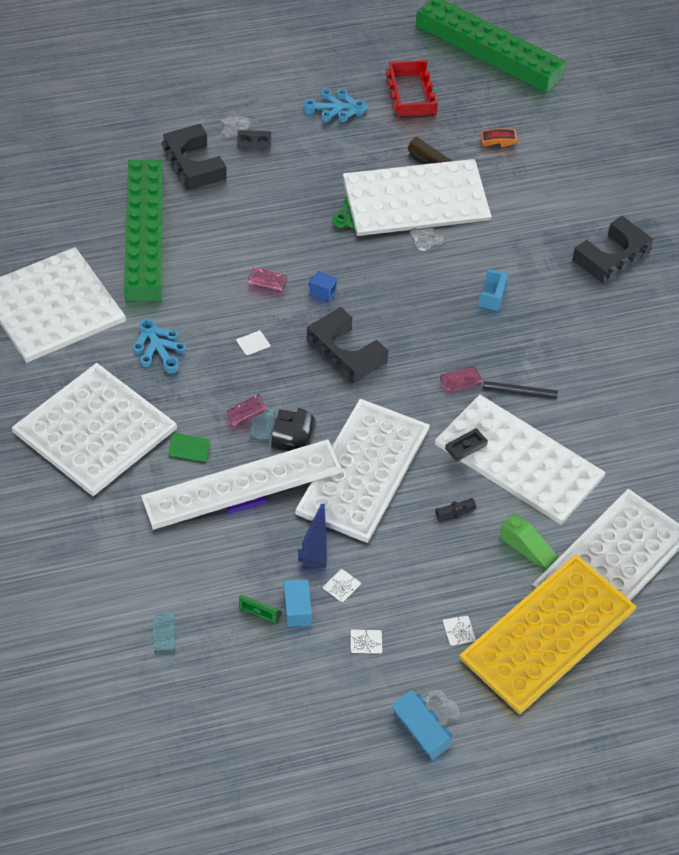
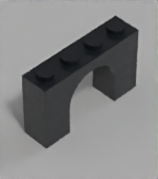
M201 124L163 134L162 148L164 151H167L169 161L173 162L176 173L180 174L181 182L187 186L188 190L227 179V167L220 156L203 161H192L184 157L190 151L207 147V133Z
M623 216L610 223L608 236L621 245L625 251L618 254H609L601 251L588 240L574 248L572 260L601 283L613 279L617 273L624 271L630 264L636 263L640 257L647 255L652 249L653 238Z
M339 307L307 327L306 339L310 345H313L322 356H325L330 361L333 367H337L343 376L354 384L386 364L389 351L377 339L356 351H346L337 347L334 341L352 330L353 320L352 316L342 307Z

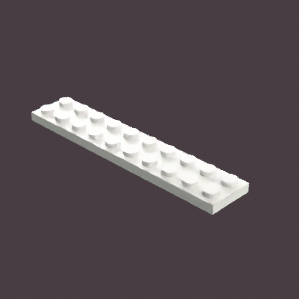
M324 440L141 495L154 530L342 473V468L329 440Z

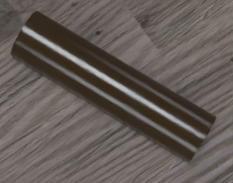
M418 137L412 139L408 145V151L426 164L452 161Z

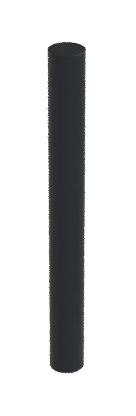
M489 381L483 382V388L555 398L558 396V390Z

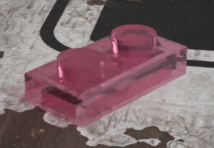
M253 267L248 278V285L282 293L287 282V275Z
M475 366L440 375V380L447 393L480 385L482 382Z
M259 393L226 410L231 424L235 427L268 409Z

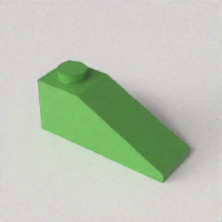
M515 512L502 524L499 538L544 571L559 558L534 527Z

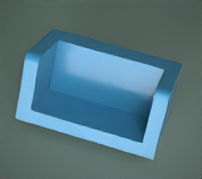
M491 269L487 270L486 281L482 292H480L478 306L499 311L507 286L508 273Z
M308 579L284 581L283 594L285 595L287 627L311 625L312 610Z

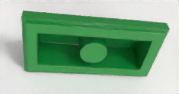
M173 433L168 456L206 463L211 448L210 439Z
M241 594L239 596L240 609L277 623L282 614L281 610Z

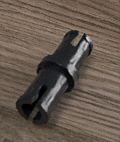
M473 498L458 503L454 501L451 502V505L435 509V514L439 521L452 516L459 517L462 513L476 510V503ZM462 507L461 509L449 512V510Z

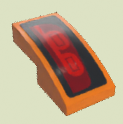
M497 128L481 131L484 147L500 143L501 147H506L518 143L515 129Z

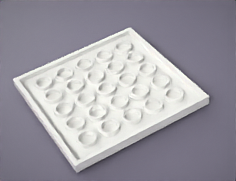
M76 247L0 277V324L26 363L126 321V316Z
M96 363L12 427V431L90 495L94 496L175 431L177 424Z

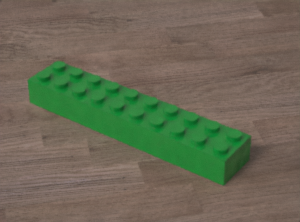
M429 0L417 10V27L546 93L564 76L565 60L445 0Z
M163 159L128 160L124 271L125 301H162Z

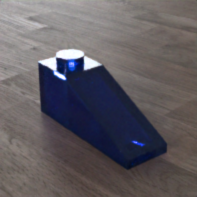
M325 504L320 505L302 541V548L298 549V562H302V568H326Z

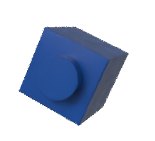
M318 271L309 280L310 295L329 302L337 291L338 278Z

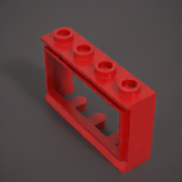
M427 60L389 62V67L386 69V79H389L388 88L389 90L391 89V100H394L393 109L397 112L398 118L400 116L427 114L437 116L438 101H435V93H432L433 83L429 82L430 71H427ZM419 75L426 102L401 104L395 77Z

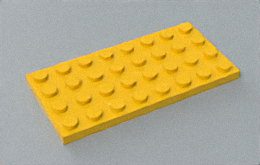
M575 554L463 651L459 659L520 715L636 610L637 606Z

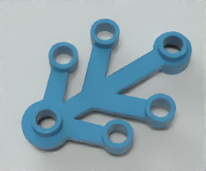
M324 88L321 91V97L331 103H315L313 99H307L303 104V111L306 114H314L316 109H332L331 111L326 110L322 112V120L330 121L332 117L338 114V120L345 122L354 114L363 115L367 110V104L362 100H354L347 95L346 89L338 90L339 99L331 95L330 89Z
M151 319L142 320L138 327L141 334L137 342L133 344V352L138 355L144 352V343L148 337L151 342L145 354L141 357V365L143 367H150L152 365V356L155 350H157L163 360L164 370L169 374L175 373L179 368L178 360L175 357H170L164 347L174 349L178 355L186 352V345L183 342H175L178 340V332L176 330L159 328ZM157 335L166 336L167 340L158 338Z

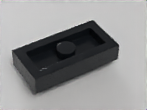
M238 130L237 147L271 149V131Z
M475 428L447 443L445 450L458 462L487 446L488 440Z

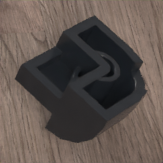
M298 408L297 412L279 409L277 419L274 422L271 448L291 451L310 445L316 428L315 417L310 412Z

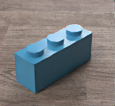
M411 689L391 704V706L433 761L453 745L450 739L453 735L445 725L443 727L439 725L437 721L440 719L432 709L428 711L424 706L427 703L421 694L416 695Z

